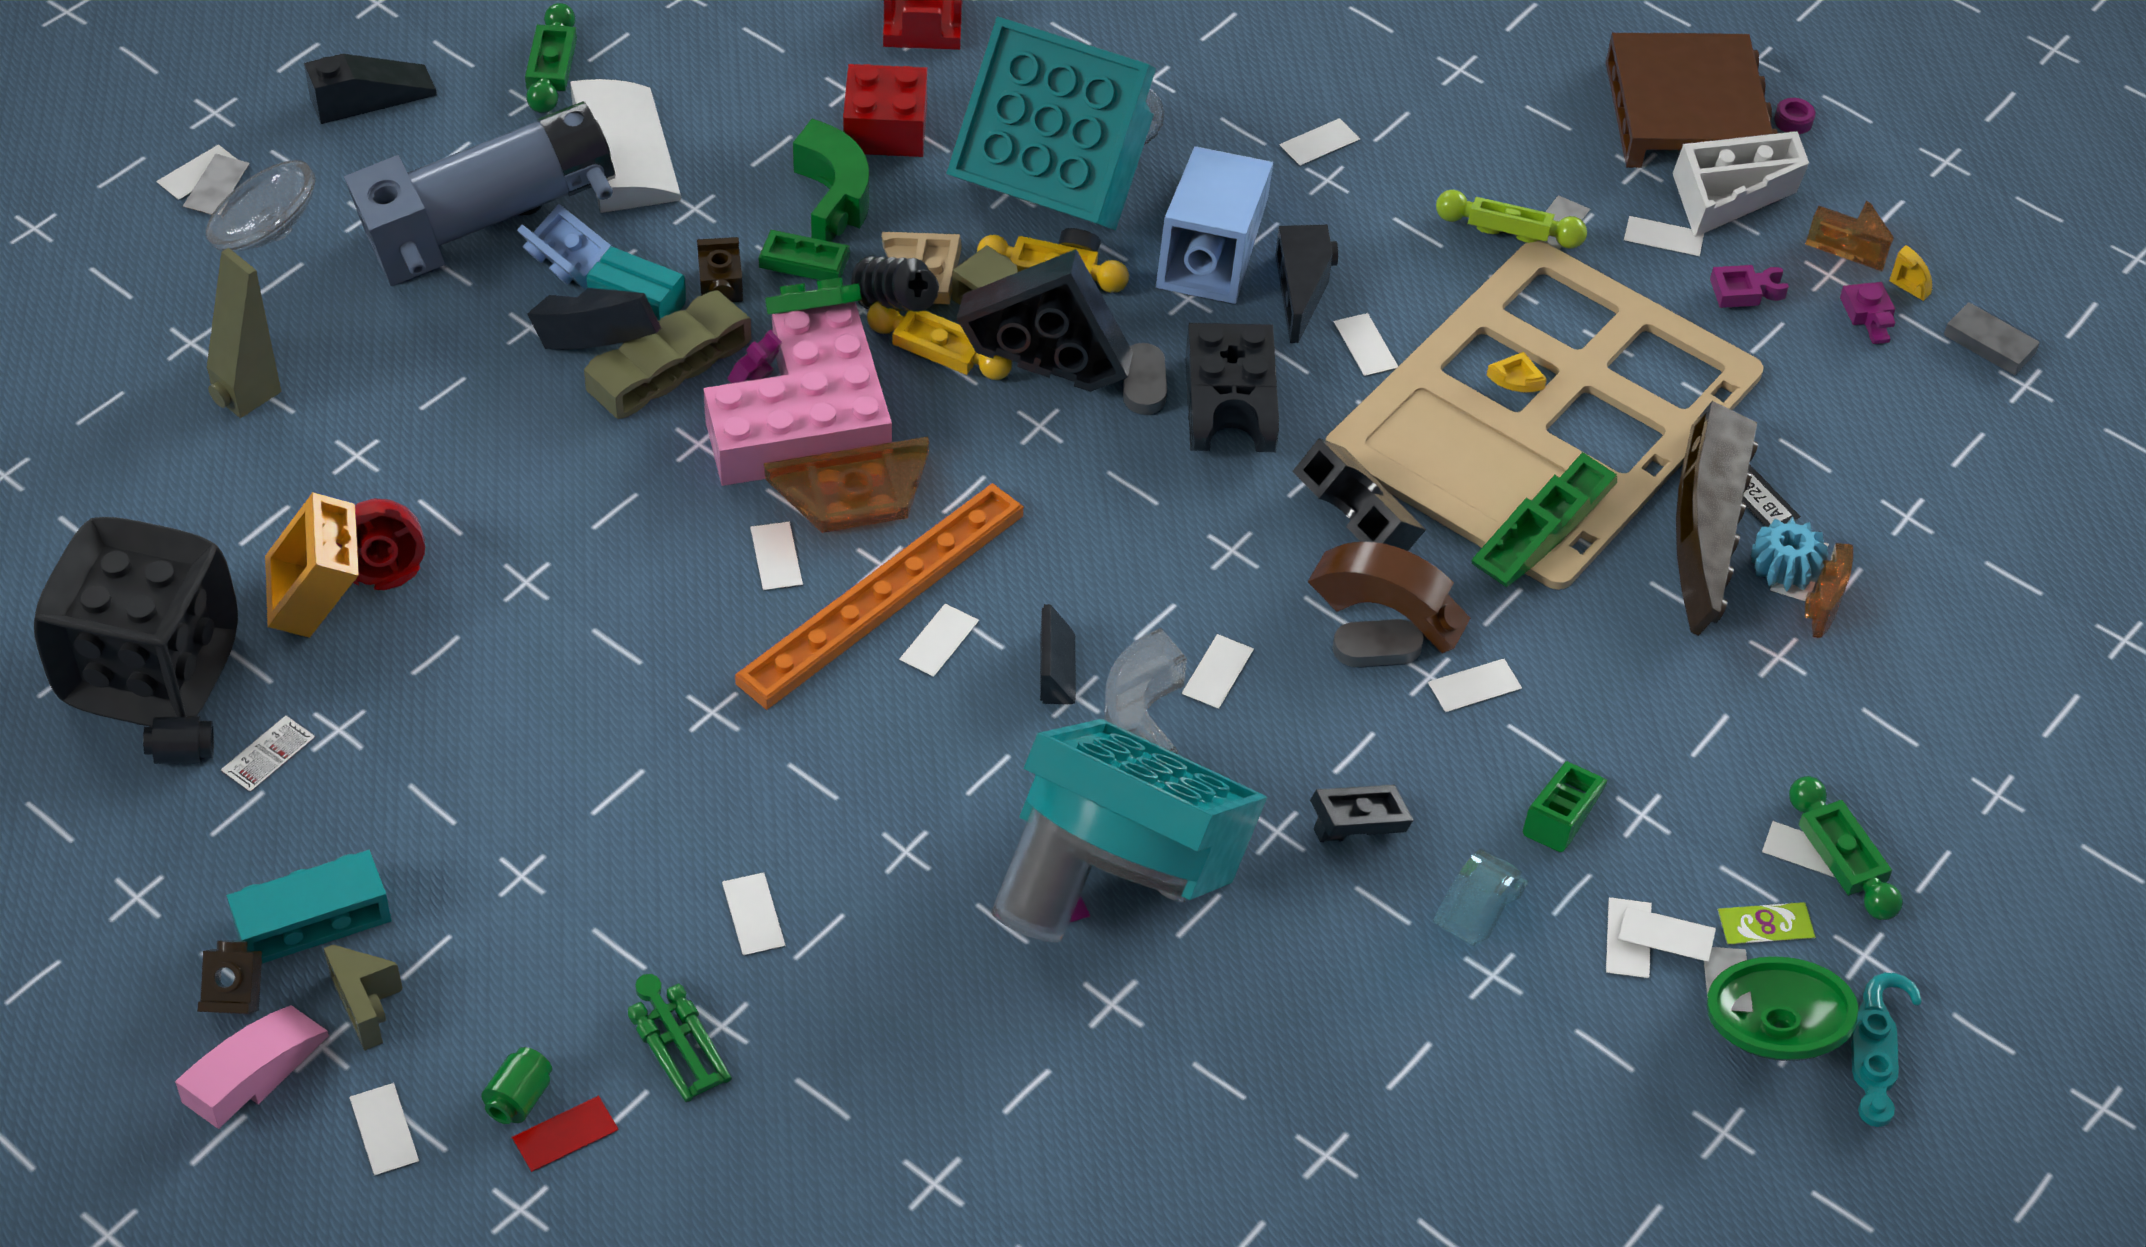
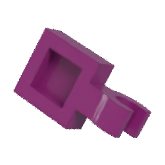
M1883 283L1844 285L1840 299L1852 324H1865L1873 344L1890 343L1891 339L1887 328L1895 326L1893 317L1895 307Z

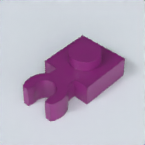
M1753 265L1713 267L1710 276L1720 308L1758 306L1762 297L1773 301L1783 300L1786 298L1789 288L1788 283L1779 284L1783 275V269L1779 267L1767 268L1762 273H1755Z
M769 330L758 343L754 341L746 350L748 353L737 361L727 379L732 384L767 378L774 371L771 364L779 353L778 349L782 345V341L772 330Z

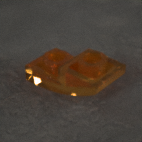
M1835 543L1831 559L1823 561V573L1819 576L1815 592L1807 593L1805 618L1812 619L1813 637L1822 638L1838 613L1852 570V544Z

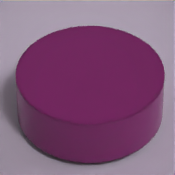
M1787 98L1778 103L1774 122L1779 129L1786 133L1798 131V134H1803L1812 128L1816 112L1814 107L1803 99Z

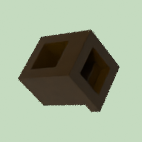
M739 237L697 239L701 296L712 291H720L731 302H743Z
M217 940L216 949L203 951L201 999L198 1002L197 1012L249 1014L259 1011L262 951L247 950L248 941ZM225 967L231 969L235 976L231 986H225L221 983V970Z

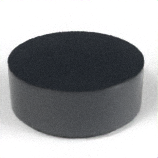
M1066 228L1061 231L1058 244L1098 252L1101 240L1097 235L1089 231Z

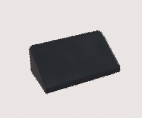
M1044 604V608L1041 611L1040 701H1042V704H1074L1076 701L1075 633L1052 605Z

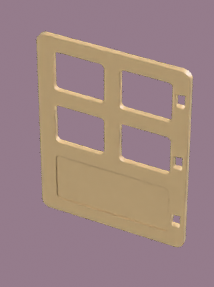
M1537 240L1536 242L1525 243L1329 433L1326 441L1346 448L1390 494L1482 548L1526 497L1532 500L1554 474L1561 477L1582 453L1579 449L1547 431L1581 394L1590 393L1660 432L1663 436L1628 473H1619L1596 460L1617 474V484L1554 549L1525 573L1549 588L1560 590L1569 587L1684 463L1691 425L1711 401L1733 410L1760 381L1763 365L1756 357L1548 243ZM1544 274L1615 312L1616 315L1584 348L1576 350L1508 313L1504 308L1538 275ZM1647 331L1713 366L1722 373L1689 408L1680 409L1610 370L1608 366L1640 333ZM1485 334L1518 353L1524 352L1530 360L1555 373L1556 376L1522 411L1513 412L1444 373L1442 369L1477 335ZM1721 387L1732 392L1724 402L1714 396ZM1652 461L1664 466L1655 477L1644 470ZM1580 538L1592 543L1583 554L1572 548Z

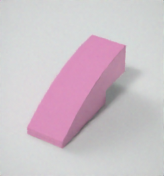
M292 1005L270 1013L224 1040L175 1081L181 1102L213 1126L220 1129L250 1099L256 1104L264 1100L329 1037L328 1031Z

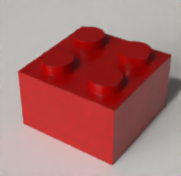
M848 64L843 132L859 145L865 155L923 157L927 114L928 67Z

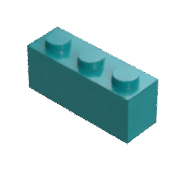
M370 849L356 854H346L334 861L309 869L296 870L287 876L262 884L249 885L240 891L226 895L239 940L248 941L247 950L262 951V964L392 922L387 895Z

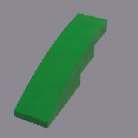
M1582 452L1561 477L1554 474L1532 500L1527 497L1473 557L1471 560L1472 564L1507 588L1554 549L1617 484V474Z

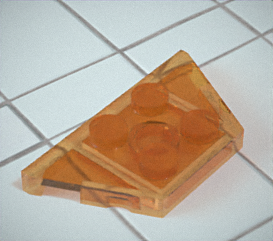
M928 437L764 463L765 480L821 533L907 519L929 455Z

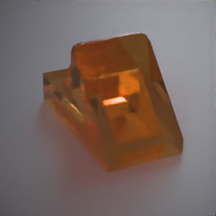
M1866 201L1858 219L1818 206L1813 216L1805 245L1883 271L1894 237L1872 204Z

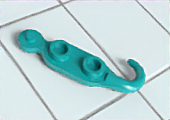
M1881 973L1874 976L1866 984L1863 1002L1858 1010L1857 1024L1851 1035L1853 1077L1866 1094L1860 1101L1858 1112L1865 1123L1874 1127L1888 1125L1894 1116V1103L1888 1097L1887 1091L1895 1085L1899 1073L1897 1028L1883 1002V992L1890 987L1900 988L1908 993L1914 1005L1918 1006L1922 1002L1920 991L1916 985L1907 977L1897 973Z

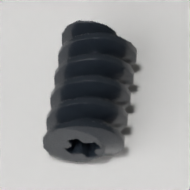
M869 256L862 258L852 272L851 284L859 283L861 300L858 303L865 309H869L871 305L878 302L888 309H895L896 311L920 312L932 306L938 296L939 283L936 276L922 260L916 258Z

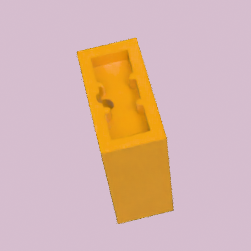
M312 492L265 555L267 626L269 628L310 638L359 576L355 504Z

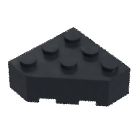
M1077 249L963 295L957 320L976 353L992 359L994 355L1012 360L1018 363L1017 367L1048 378L1052 374L1073 381L1074 387L1089 392L1128 378L1133 351Z

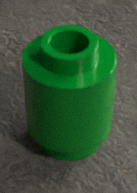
M521 1047L516 1053L509 1054L481 1094L487 1114L502 1124H510L511 1122L522 1123L550 1084L549 1075L552 1072V1065L548 1059L538 1051L528 1047Z

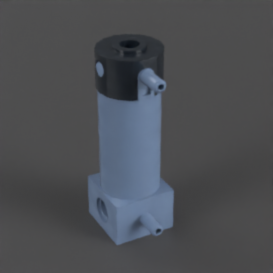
M582 101L537 119V122L410 172L406 171L399 155L348 174L344 176L367 238L390 286H394L444 266L445 263L439 249L441 245L566 195L572 196L592 187L599 199L605 200L610 198L613 190L608 181L615 179L616 174L603 131L587 104Z

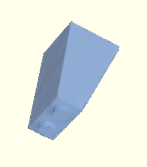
M1194 146L1164 218L1156 288L1232 304L1237 303L1267 203L1273 162Z

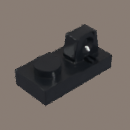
M1395 784L1316 789L1310 799L1318 815L1313 829L1321 843L1325 841H1343L1347 836L1354 834L1407 832L1414 821Z

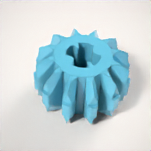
M1792 517L1787 524H1784L1778 519H1774L1769 527H1761L1757 533L1755 544H1753L1751 550V562L1755 564L1756 576L1767 577L1769 587L1780 583L1783 584L1786 592L1792 585L1805 590L1810 582H1818L1819 577H1821L1828 558V546L1824 544L1822 532H1812L1810 522L1799 525L1795 523Z

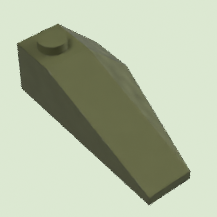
M227 248L221 252L207 360V370L211 383L208 390L212 399L219 407H227L239 418H242L282 391L257 271L230 248Z

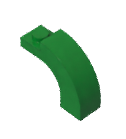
M812 118L793 141L794 173L816 180L830 189L811 213V238L832 242L836 235L840 236L844 232L847 224L860 229L867 217L869 210V167L862 149L850 136L836 127Z

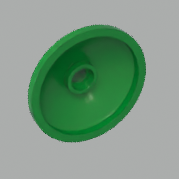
M1777 956L1759 957L1739 962L1722 971L1714 979L1708 991L1707 1011L1715 1029L1736 1047L1766 1059L1799 1061L1824 1055L1844 1044L1854 1032L1857 1024V999L1847 983L1832 971L1801 959ZM1751 992L1753 1012L1731 1010L1734 1002L1740 996Z

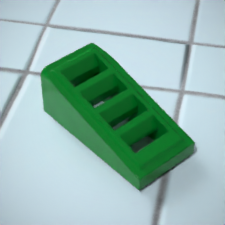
M1565 761L1529 807L1522 831L1524 836L1553 850L1564 852L1602 794L1608 780ZM1565 783H1567V784H1569V785H1571V786H1574V787H1576V788H1578V789H1580V790H1582V791H1585L1586 793H1583V792H1580V791H1578V790H1576V789H1574V788H1571V787L1565 785Z

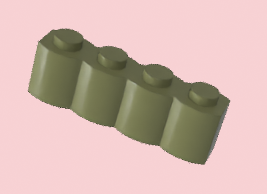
M712 291L703 296H698L690 303L686 310H680L662 317L658 321L662 329L656 334L623 342L619 349L595 356L584 369L586 391L617 419L626 418L642 409L651 399L662 397L674 390L684 379L703 373L718 359L729 357L741 350L752 339L751 318L720 291Z

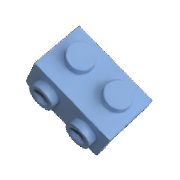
M560 204L554 208L534 232H531L523 224L517 229L520 235L527 241L523 248L539 263L548 259L553 263L549 267L550 271L561 281L568 285L573 280L584 290L587 289L586 278L588 272L597 262H600L603 254L611 246Z

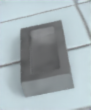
M1970 302L1947 323L1944 336L2014 376L2036 354L2040 344L2039 341Z

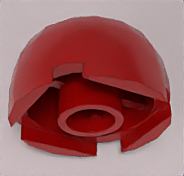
M374 498L357 503L355 505L359 576L353 583L358 586L359 582L366 585H374V590H388L402 586L415 577L420 569L423 556H425V538L418 518L406 506L390 499Z

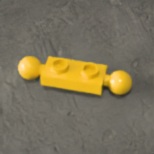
M999 235L985 236L977 247L978 252L988 245L999 254L1007 256L1017 265L1018 272L1077 249L1093 280L1097 281L1100 288L1109 293L1119 292L1126 287L1129 281L1128 269L1122 262L1108 260L1101 265H1097L1098 252L1023 236H1018L1015 246L1012 247Z
M878 302L871 305L868 310L867 322L872 330L880 334L894 331L892 333L893 345L967 375L974 364H977L985 377L991 380H1000L1005 378L1012 369V360L994 355L992 359L976 353L961 325L925 310L920 312L908 311L905 316H902L899 311L891 308L888 309Z

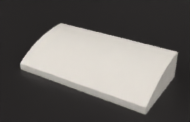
M619 80L571 81L572 105L584 101L591 110L608 143L616 174L615 179L608 181L613 190L612 196L605 200L597 197L600 212L604 213L680 201L681 194L650 87Z

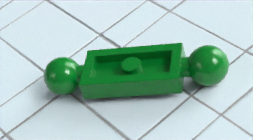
M555 3L546 10L544 15L545 25L537 24L525 82L526 89H528L526 94L527 103L532 110L538 113L552 111L558 103L557 91H566L577 35L576 27H574L575 14L568 5L563 3Z
M1804 776L1795 780L1789 790V799L1795 809L1803 812L1798 825L1844 891L1850 896L1864 890L1865 909L1875 919L1889 920L1897 916L1901 911L1903 898L1898 888L1890 883H1886L1889 881L1892 869L1843 800H1839L1826 805V788L1815 777Z

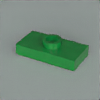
M770 230L758 257L759 268L817 280L841 278L850 257V245Z

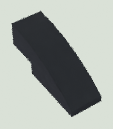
M587 288L578 297L548 295L527 313L545 349L565 350L607 346L656 334L662 329L645 293Z

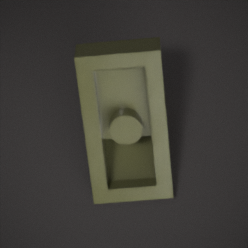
M337 945L325 947L324 953L330 977L364 1051L382 1044L383 1040L379 1024L386 1021V1016L380 1000L402 991L403 987L398 965L390 960Z

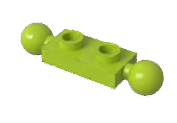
M1454 189L1444 191L1436 201L1437 213L1443 220L1455 222L1463 217H1468L1467 224L1475 225L1479 231L1487 234H1499L1502 231L1515 234L1517 239L1528 243L1536 242L1537 240L1547 242L1548 237L1552 236L1556 238V241L1562 247L1568 249L1579 247L1587 237L1585 223L1574 216H1568L1560 221H1555V214L1480 197H1476L1474 202L1467 201L1466 196L1462 192Z

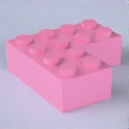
M856 302L772 314L773 332L782 341V345L778 349L779 353L776 356L781 376L703 388L706 426L722 486L892 458V422Z

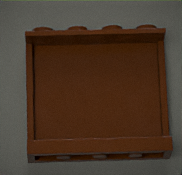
M1612 32L1606 57V67L1626 168H1642L1646 150H1681L1683 144L1778 134L1777 129H1772L1771 127L1772 107L1770 102L1765 101V77L1759 76L1758 50H1753L1750 34Z

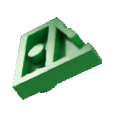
M841 277L817 281L818 289L806 291L805 283L781 286V295L765 298L767 314L860 301L859 283L843 286Z

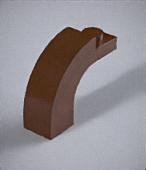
M1352 542L1325 551L1308 580V583L1336 612L1365 602L1385 605L1400 612L1441 653L1455 648L1471 619L1448 595L1454 582L1446 574L1428 561L1409 551L1383 543Z

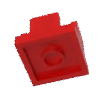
M884 0L883 47L960 50L963 0Z

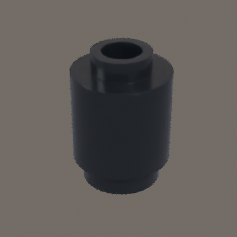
M200 716L154 717L153 725L144 727V754L153 755L154 764L201 763L203 758H213V721H201Z

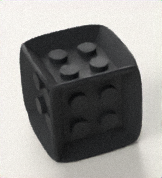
M95 517L86 521L75 533L52 571L40 595L35 612V641L46 677L56 696L61 701L79 710L145 726H152L154 717L197 716L211 694L228 660L236 636L238 606L227 561L215 543L190 532L118 517Z

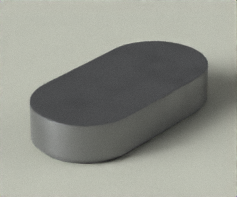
M1137 343L1130 346L1133 355L1128 378L1123 379L1124 403L1128 409L1142 415L1154 414L1160 411L1166 403L1165 356L1158 347L1152 344Z
M1403 619L1350 622L1340 626L1335 632L1333 653L1341 663L1351 667L1406 664L1419 657L1423 644V634L1412 622Z

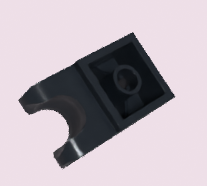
M1189 323L1185 361L1190 451H1210L1212 436L1217 431L1224 428H1238L1247 432L1252 437L1256 452L1276 453L1279 434V411L1273 325Z

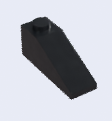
M351 54L323 57L304 63L310 100L321 124L437 96L436 88L424 64Z
M1328 224L1279 226L1275 256L1290 343H1299L1329 283L1331 266H1337L1338 244L1337 241H1330Z

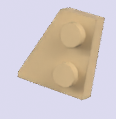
M882 232V243L887 257L922 260L936 276L939 283L938 296L933 304H950L953 269L958 266L962 248L960 234Z

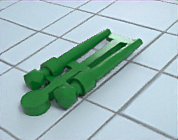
M653 974L640 976L636 981V994L640 999L650 1001L654 1010L648 1015L645 1005L642 1002H638L628 1007V1017L634 1025H638L636 1031L642 1041L649 1044L660 1065L684 1101L689 1102L693 1097L719 1084L731 1081V1075L698 1018L699 1012L691 1000H686L684 987L680 983L667 989V999L670 1003L665 1004L660 996L662 989L660 979ZM673 1010H675L682 1025L678 1026L671 1014ZM660 1018L668 1032L660 1035V1030L654 1022L655 1019ZM693 1034L717 1073L707 1074L685 1035ZM673 1041L697 1079L689 1089L665 1047L666 1044Z

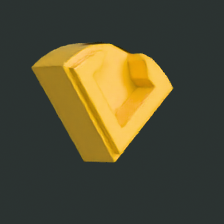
M1905 245L1898 252L1889 281L1924 301L1932 292L1930 271L1923 259L1913 249Z
M1524 352L1488 365L1487 376L1503 388L1517 392H1536L1545 389L1546 377Z

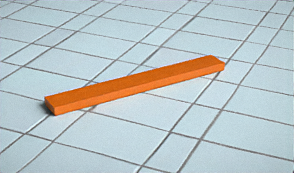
M990 484L736 673V685L763 708L768 710L1022 518L1024 506L995 484Z

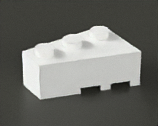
M1798 131L1683 144L1672 174L1694 237L1796 193L1809 165V161Z

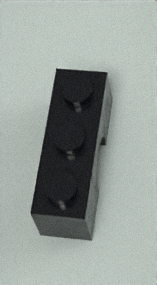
M1319 438L1292 471L1319 499L1331 503L1351 520L1346 527L1360 542L1383 543L1409 551L1426 531L1365 467L1342 446Z

